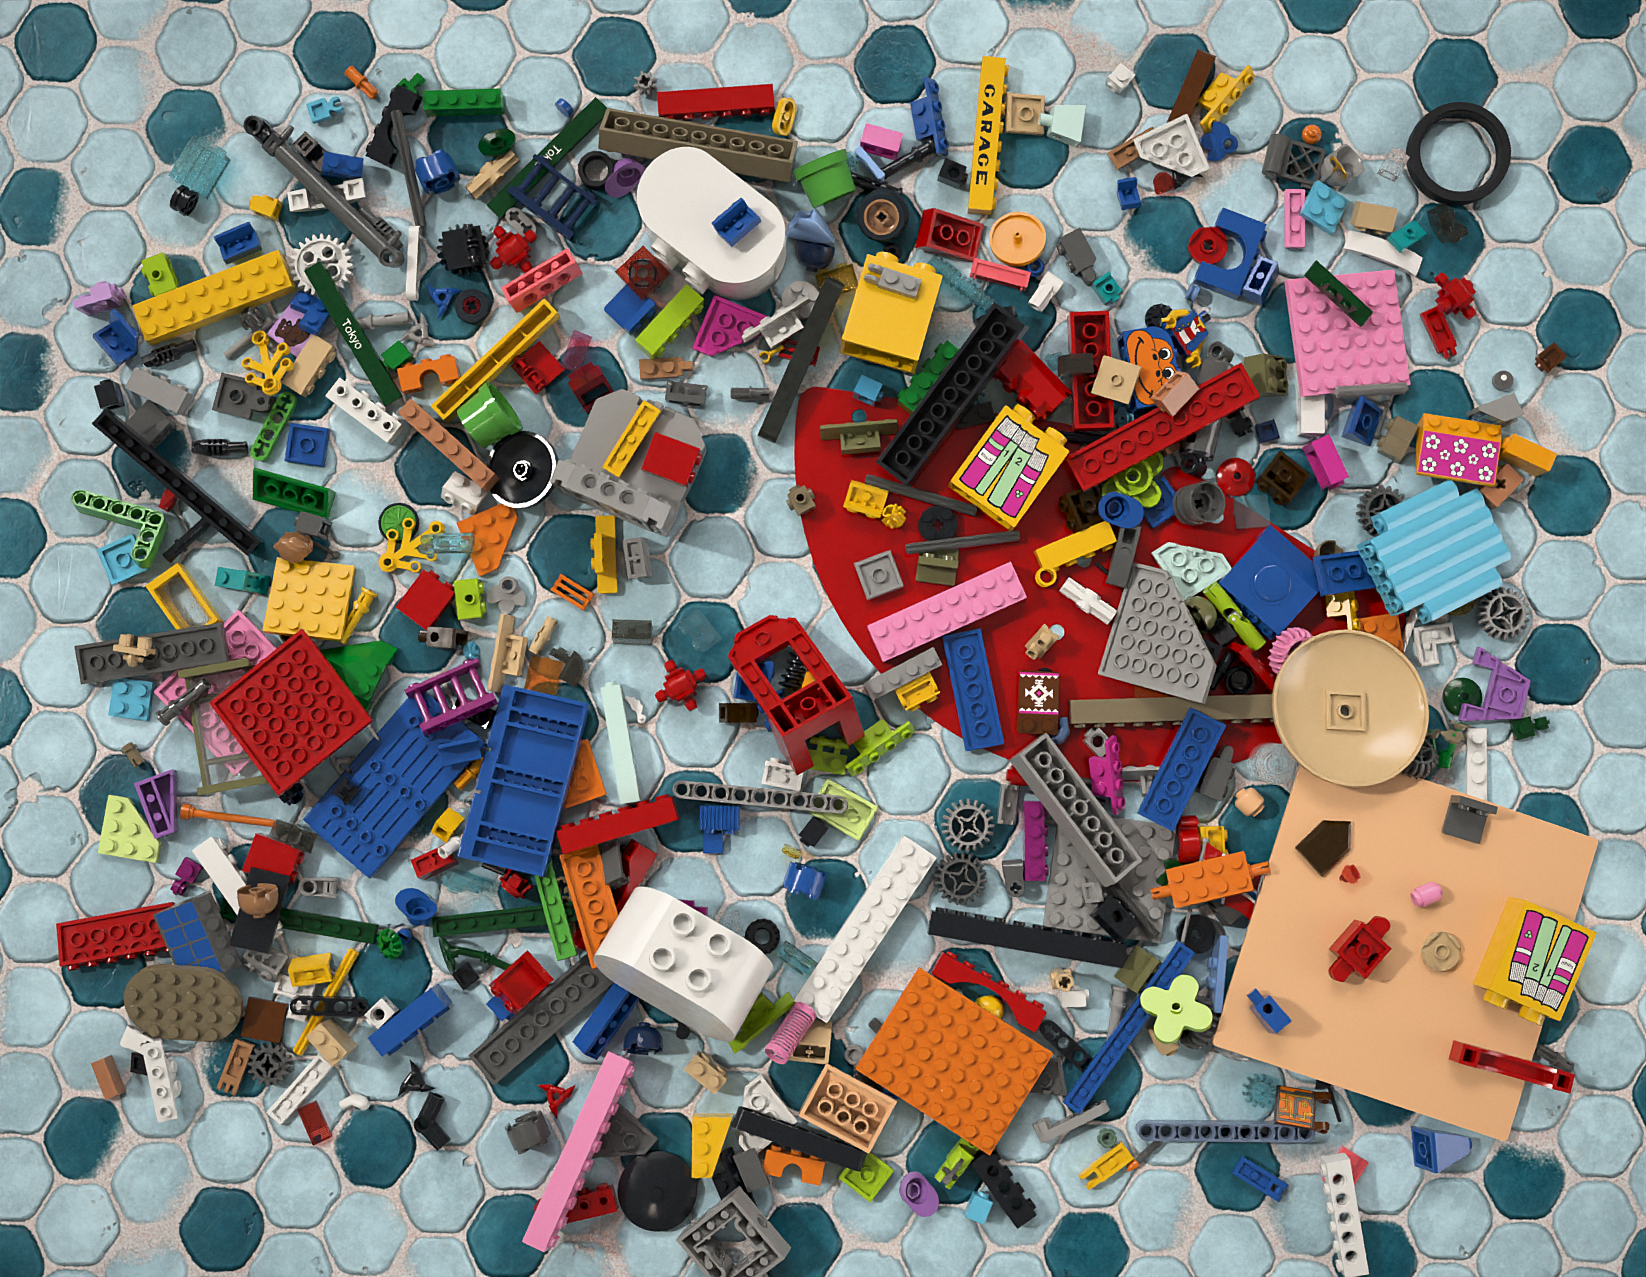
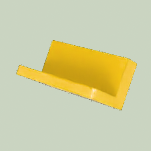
M331 953L292 958L288 968L292 987L331 982L333 978L329 964L332 957Z

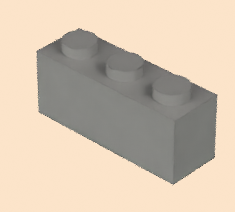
M135 367L125 388L183 416L193 397L192 394L188 393L189 389L180 384H177V386L170 384L172 380L162 375L157 378L153 376V371L145 367L142 370Z

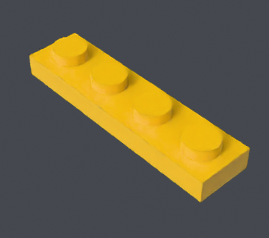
M643 400L602 468L620 478L661 413V410Z

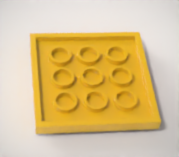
M277 557L262 631L266 634L293 636L300 629H304L312 639L342 642L355 576V566L307 560L299 563H290Z

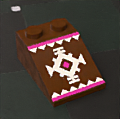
M1019 670L1016 716L1017 732L1057 735L1059 672Z

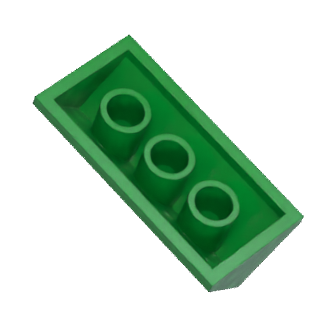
M254 467L253 500L298 513L300 511L310 513L328 520L336 495L335 491Z

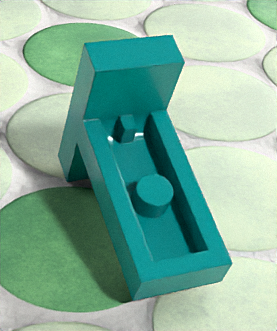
M218 567L214 586L267 595L270 576L246 570Z

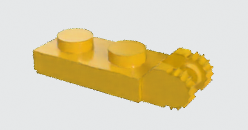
M1121 1141L1091 1163L1078 1176L1082 1180L1095 1172L1097 1177H1094L1086 1184L1087 1189H1091L1101 1181L1107 1180L1132 1161L1134 1157Z

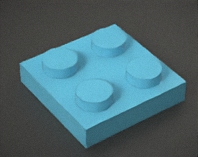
M1317 180L1314 182L1299 215L1330 235L1334 233L1349 200Z
M130 534L97 549L109 580L114 586L150 570V568H139L131 556V551L137 539L135 534ZM144 555L139 557V559L145 558Z
M127 678L114 679L108 716L149 721L155 682Z

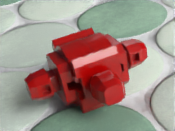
M501 226L496 227L493 232L498 239L496 242L498 248L495 251L499 256H495L489 264L492 268L498 270L505 263L508 267L513 265L516 269L520 266L524 273L533 269L532 264L528 260L531 258L528 252L532 250L528 244H532L537 239L534 231L529 230L522 237L519 233L515 235L511 231L507 233Z
M1442 272L1434 278L1437 285L1441 287L1437 292L1439 297L1434 300L1437 303L1439 312H1444L1446 315L1453 312L1456 315L1461 311L1462 315L1468 320L1476 315L1473 306L1469 305L1474 301L1472 295L1476 293L1471 280H1466L1464 277L1458 280L1455 277L1449 281V278Z
M673 660L665 662L664 667L667 673L670 674L664 676L666 682L663 683L665 690L661 689L655 694L657 701L664 702L670 697L673 702L676 700L680 704L685 702L684 705L690 712L697 709L696 700L692 699V697L697 695L695 690L699 688L696 682H701L707 677L704 669H698L692 674L689 669L686 671L682 667L676 669L678 667Z

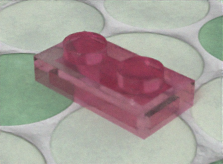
M574 330L560 367L572 372L578 370V367L581 368L592 337Z

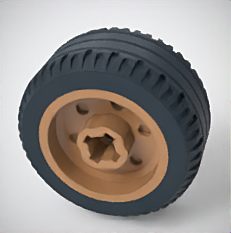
M877 189L870 192L863 198L857 209V223L860 230L866 237L876 242H888L897 238L904 231L909 219V210L905 200L897 192L890 189ZM881 212H883V214L886 215L885 219L879 216Z

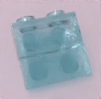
M454 868L448 870L447 873L444 872L440 883L447 887V891L454 894L466 890L479 894L489 890L492 882Z

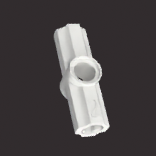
M1070 577L1059 590L1061 594L1074 601L1075 605L1088 614L1091 613L1106 625L1109 624L1117 612L1113 607L1102 601L1101 597L1088 588L1085 589Z

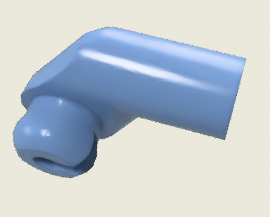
M1068 717L1058 718L1060 729L1057 735H1051V739L1055 744L1058 743L1060 745L1064 743L1070 734Z

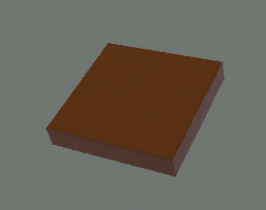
M248 997L241 1036L281 1043L289 1003Z

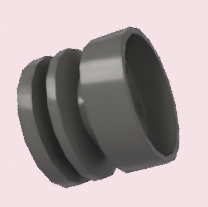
M1211 481L1184 486L1175 493L1173 499V511L1176 518L1187 526H1196L1219 519L1226 506L1223 491L1217 484Z

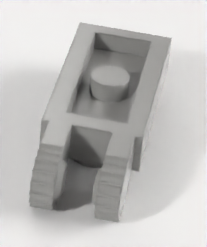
M869 263L868 270L881 275V278L865 274L864 280L866 282L911 299L916 298L922 279Z

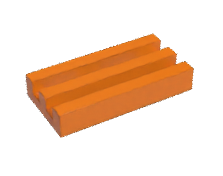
M562 574L559 575L558 580H556L551 588V591L583 611L594 596L593 593ZM562 580L589 595L587 599L561 583ZM558 586L582 600L584 604L581 605L558 591Z

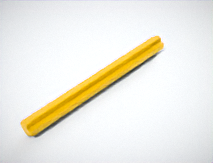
M353 948L348 949L323 996H336L359 954L357 950ZM320 1001L315 1010H323L325 1003ZM311 1016L293 1049L295 1054L300 1056L304 1054L310 1043L306 1036L321 1023L324 1016Z

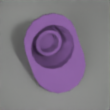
M633 157L619 160L614 166V173L606 181V193L614 198L625 196L640 182L646 170L644 165L636 162Z
M915 1171L906 1174L900 1182L899 1194L901 1199L917 1215L922 1217L933 1215L939 1205V1198L935 1189L921 1173Z

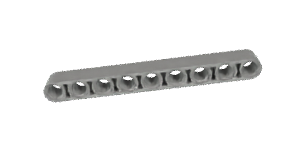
M678 781L673 785L674 795L683 799L828 813H843L848 807L846 798L839 795L693 781ZM681 784L687 786V792L684 795L678 792V786ZM700 786H704L707 789L704 797H700L697 793V789ZM721 787L726 790V796L723 799L718 798L716 793ZM740 789L746 793V798L742 801L736 798V792ZM759 791L764 792L766 796L762 803L755 799L756 793ZM778 793H782L785 796V802L781 805L775 802V796ZM797 795H802L805 799V803L800 807L794 803ZM822 797L825 803L822 808L815 807V798ZM836 799L843 800V809L836 810L833 803Z

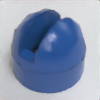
M402 928L397 932L398 935L401 933L408 938L405 940L400 937L402 944L409 943L413 938V933L408 928Z

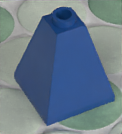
M1411 1126L1414 1166L1432 1173H1439L1470 1154L1472 1141L1467 1136Z

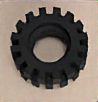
M765 918L756 919L747 927L744 938L766 955L772 953L777 948L780 941V931L771 920ZM760 929L767 930L770 934V940L766 944L757 943L755 940L756 931Z

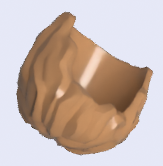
M298 531L295 533L285 532L277 543L274 544L273 548L279 552L282 559L290 563H299L312 552L314 543L310 536L301 534Z

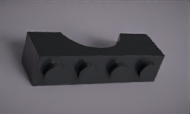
M398 84L396 88L392 89L389 104L382 111L381 122L374 129L375 135L372 142L370 141L366 147L367 153L365 156L392 169L399 150L392 140L394 126L391 112L401 110L403 117L416 115L423 99L422 96Z

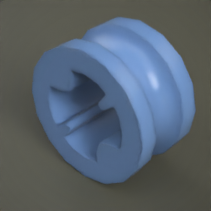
M1191 283L1185 299L1190 298L1191 302H1194L1201 286H1194V283Z

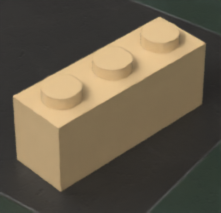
M312 334L294 361L293 369L287 372L281 383L306 398L307 395L313 392L317 379L322 378L327 364L334 360L337 349L320 337Z

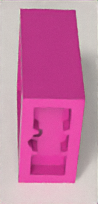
M1329 434L1302 448L1322 490L1328 487L1330 491L1345 484L1344 479L1348 478L1349 475Z

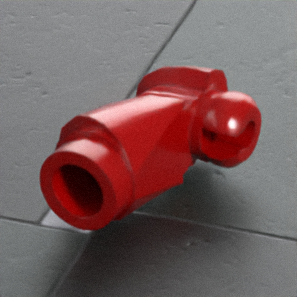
M167 488L158 507L169 513L170 509L175 506L177 496Z

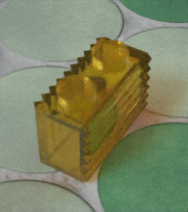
M847 262L836 265V268L829 270V268L821 269L815 275L819 293L827 276L845 283L841 294L857 290L858 287L853 264H847Z

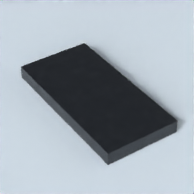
M251 867L246 885H251V888L258 887L257 884L260 883L276 885L278 888V903L263 918H254L253 915H249L239 908L229 945L270 954L291 876Z

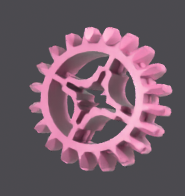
M1299 627L1287 628L1286 631H1281V636H1276L1277 640L1272 642L1273 648L1269 650L1271 655L1268 658L1271 661L1269 665L1272 667V671L1278 674L1287 657L1298 646L1314 636L1307 630Z

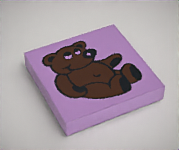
M289 305L267 335L279 344L286 343L291 349L290 352L298 357L312 334L299 329V322L305 314L291 309Z

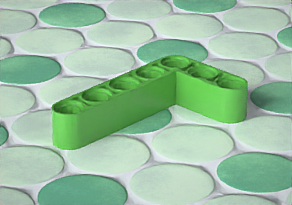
M76 490L72 493L71 502L78 512L140 529L131 551V556L139 568L146 569L153 564L168 528V523L160 511L85 490ZM81 500H85L84 503L78 504ZM100 505H104L103 508L97 509ZM123 510L122 513L116 514L117 511ZM142 515L141 518L135 519L136 516ZM161 520L160 523L153 524L155 521ZM154 537L153 540L146 542L148 538ZM141 555H146L145 558L139 559Z

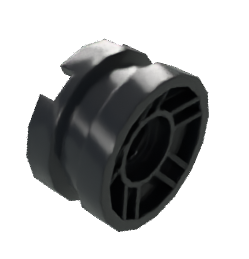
M180 185L171 197L170 208L174 211H179L183 216H188L195 209L199 194L189 190L185 185Z

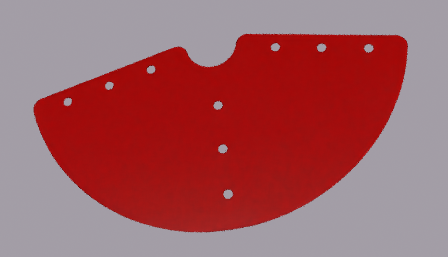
M811 387L802 393L798 401L795 425L796 485H800V487L805 485L806 489L810 488L815 496L812 500L816 508L801 515L804 533L815 568L842 623L861 651L881 674L932 647L935 649L942 665L929 672L940 693L937 694L938 699L927 703L926 700L919 703V710L962 738L942 636L882 662L867 626L1009 562L1012 563L1027 598L946 634L950 635L981 628L1004 744L982 749L1010 760L1032 741L1043 735L1018 733L1016 730L1019 670L1037 671L1040 668H1049L1052 672H1059L1058 718L1068 717V722L1069 700L1176 697L1099 675L1098 671L1115 616L1106 625L1091 613L1088 614L1075 605L1074 601L1059 592L1065 581L1070 577L1085 589L1088 588L1101 597L1102 601L1117 610L1123 588L1106 584L1107 575L1095 566V563H1099L1109 571L1113 548L1104 552L1102 549L1095 551L1096 555L1091 557V563L1087 567H1080L1077 563L1068 567L1066 564L1059 566L1060 570L1056 571V581L1049 587H1041L1035 581V575L1040 569V565L1034 551L1073 534V531L1069 530L1066 526V514L1059 509L1058 503L1061 496L1081 489V486L1066 458H1064L1012 530L1019 531V541L959 548V562L954 586L918 582L915 580L919 553L908 555L905 545L926 541L919 533L918 521L926 509L937 505L888 492L884 508L888 505L897 504L906 511L903 514L906 517L903 525L893 529L882 522L883 515H881V518H870L865 513H853L843 507L851 480L865 484V478L867 474L903 484L876 463L896 434L879 435L881 451L842 454L840 439L821 440L820 426L845 424L848 422L854 423L851 416L857 409L865 411L867 415L866 421L897 419L898 431L910 417V414L897 405L899 398L883 396L880 403L876 401L873 407L853 398L852 391ZM994 413L995 419L997 418L999 413ZM1038 420L1031 423L1042 432L1048 427L1055 430L1072 432V426L1066 423ZM993 422L961 430H953L911 487L972 504L949 488L948 485ZM1066 442L1063 447L1069 450L1067 456L1080 450L1081 444ZM1180 466L1170 467L1160 475V477L1164 475L1175 493L1184 486L1205 481L1202 478H1194L1184 473ZM1223 492L1226 506L1223 512V520L1218 524L1209 522L1196 526H1187L1173 515L1154 529H1151L1143 517L1133 562L1161 569L1151 553L1170 542L1209 552L1221 553L1231 568H1233L1256 542L1258 535L1269 525L1274 527L1312 562L1315 550ZM803 497L798 498L799 502L804 500ZM977 508L975 516L951 510L957 520V530L953 538L1009 531L979 508ZM935 520V523L932 524V527H935L937 531L943 526V523H940L939 520ZM1109 523L1117 539L1119 526ZM891 550L904 587L867 600L854 563ZM1048 571L1040 573V579L1043 582L1049 583L1052 577ZM1204 589L1194 595L1208 599L1203 593ZM1369 589L1354 592L1355 599L1358 602V611H1356L1358 619L1389 614L1377 590ZM1318 591L1283 631H1286L1287 628L1299 627L1307 630L1313 636H1317L1329 631L1348 630L1347 616L1328 618L1326 597L1321 596L1320 591ZM1227 608L1225 609V613L1229 615L1230 612L1234 609ZM1216 609L1217 618H1224ZM1405 612L1398 615L1401 633L1406 625ZM1229 623V625L1235 631L1234 626ZM1044 624L1047 625L1048 629L1056 624L1062 626L1064 636L1056 640L1040 659L1037 657L1033 660L1025 653L1027 648L1024 646ZM1257 629L1266 642L1261 648L1254 651L1252 656L1255 659H1259L1265 665L1264 670L1267 673L1270 672L1276 678L1277 674L1272 671V667L1269 665L1271 661L1268 658L1271 655L1269 650L1273 648L1272 642L1277 640L1276 636L1270 640ZM1210 631L1202 635L1203 639L1218 644ZM1239 635L1233 640V642L1239 645H1246ZM1223 647L1217 659L1216 665L1220 662L1225 652H1229L1235 657L1237 656L1236 652L1227 650L1225 647ZM1236 659L1230 668L1237 665H1244ZM1224 677L1216 689H1209L1208 696L1233 695L1226 688ZM1254 677L1253 687L1244 695L1272 694L1273 692L1265 689ZM1263 718V722L1251 723V719H1243V723H1231V719H1224L1223 724L1226 727L1211 756H1217L1219 748H1221L1220 746L1230 745L1233 748L1231 763L1235 764L1281 744L1282 741L1277 733L1274 722H1270V718ZM1164 721L1165 725H1153V722H1145V726H1133V722H1125V726L1113 727V723H1106V727H1094V723H1086V727L1074 728V724H1069V736L1064 743L1060 745L1057 743L1055 745L1079 777L1091 779L1089 758L1096 755L1082 741L1086 738L1084 734L1090 728H1100L1108 738L1112 735L1117 736V742L1120 747L1118 752L1119 761H1121L1122 769L1127 766H1160L1180 725H1172V721ZM1095 736L1092 740L1093 745L1099 747L1102 744V739L1099 736ZM1123 780V782H1140V780Z

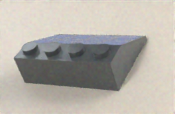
M211 890L153 914L174 965L209 967L222 973L242 965L235 946L229 945L231 937Z

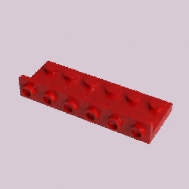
M168 902L56 923L59 966L67 968V971L79 970L80 966L95 967L99 966L100 962L105 961L107 964L119 962L118 959L126 958V960L137 959L138 955L142 954L154 956L157 955L158 951L169 953L153 914L175 905V903Z

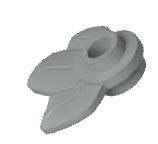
M511 576L502 578L499 585L491 587L487 594V603L498 602V606L503 614H509L513 611L515 605L524 606L526 602L524 591L519 588L518 581ZM507 583H512L510 590L506 589Z

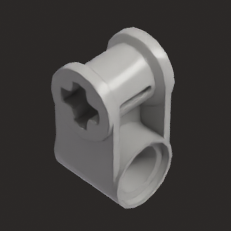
M339 877L306 878L299 884V891L304 896L337 898L336 890ZM308 881L314 884V890L312 892H309L306 889V883Z

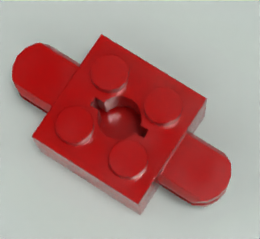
M1374 916L1367 925L1362 921L1354 919L1329 948L1337 957L1328 969L1329 976L1338 982L1346 981L1352 973L1366 979L1392 949L1382 940L1390 930V922L1380 916Z

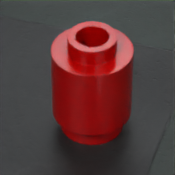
M1011 765V768L1006 771V781H1009L1010 785L1029 787L1016 768Z

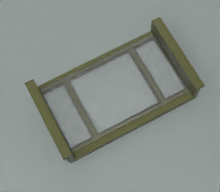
M248 658L178 671L179 679H185L187 690L202 678L206 679L211 685L210 689L189 704L203 786L197 788L198 796L268 783L209 704V702L256 666L254 662H249Z

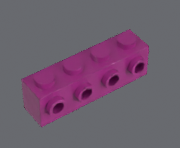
M1022 801L1023 879L1025 881H1045V876H1048V864H1045V856H1048V845H1045V837H1048V825H1044V817L1048 816V811L1040 801Z

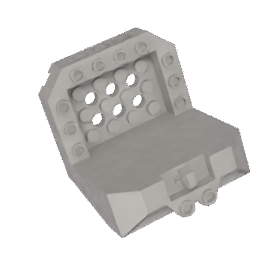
M620 389L596 399L570 460H558L549 482L559 492L567 496L571 493L574 499L581 503L614 515L650 532L661 533L660 535L668 538L692 484H688L686 488L641 470L654 433L657 432L700 448V454L703 457L700 465H696L693 472L696 475L707 449L695 419L678 413L669 407L663 409V403L648 399L647 402L661 410V413L623 474L618 478L603 469V464L643 402L640 396Z

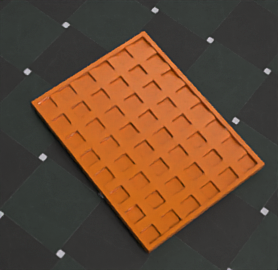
M918 967L855 1069L980 1150L991 1155L1054 1053Z

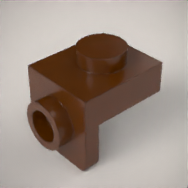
M1554 341L1535 357L1537 362L1534 364L1541 372L1545 370L1549 373L1567 355Z

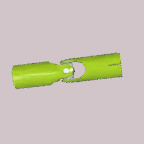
M1217 581L1204 589L1203 593L1227 622L1234 626L1235 632L1253 652L1265 644L1266 640L1252 623L1243 616L1241 610ZM1227 608L1234 609L1230 612L1229 615L1225 613V609Z

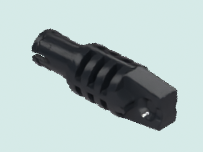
M193 339L179 344L171 343L159 349H154L150 354L141 357L142 362L147 368L163 366L164 364L179 360L184 354L197 351V346Z
M202 439L192 441L191 452L197 455L228 456L230 453H248V450H246L248 448L247 441L230 442L228 439Z

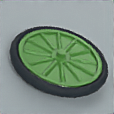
M393 503L387 506L381 512L378 520L382 536L388 540L386 536L387 531L395 529L400 535L396 543H402L404 533L403 520L411 518L415 521L412 539L419 529V517L416 511L405 503ZM409 520L406 522V527H411L412 521ZM395 532L390 533V538L393 539L396 537Z

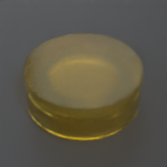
M784 844L782 848L784 854L794 859H799L802 854L799 849L788 844Z

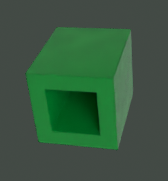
M399 340L381 354L385 359L382 363L389 371L393 369L396 373H398L397 369L402 368L403 364L410 363L415 359Z

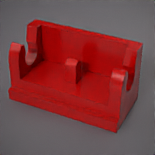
M438 848L411 860L417 878L423 881L459 865L453 853L445 859L440 857Z

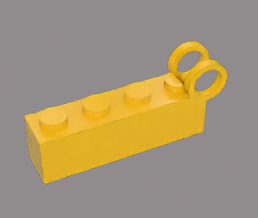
M1103 521L1035 550L1034 554L1040 565V569L1035 575L1036 583L1041 587H1049L1056 581V571L1060 570L1059 566L1066 564L1068 567L1078 563L1077 559L1084 556V559L1096 555L1095 551L1102 549L1104 552L1113 548V544L1117 540L1110 524ZM1042 571H1048L1051 574L1052 578L1049 583H1045L1040 579Z

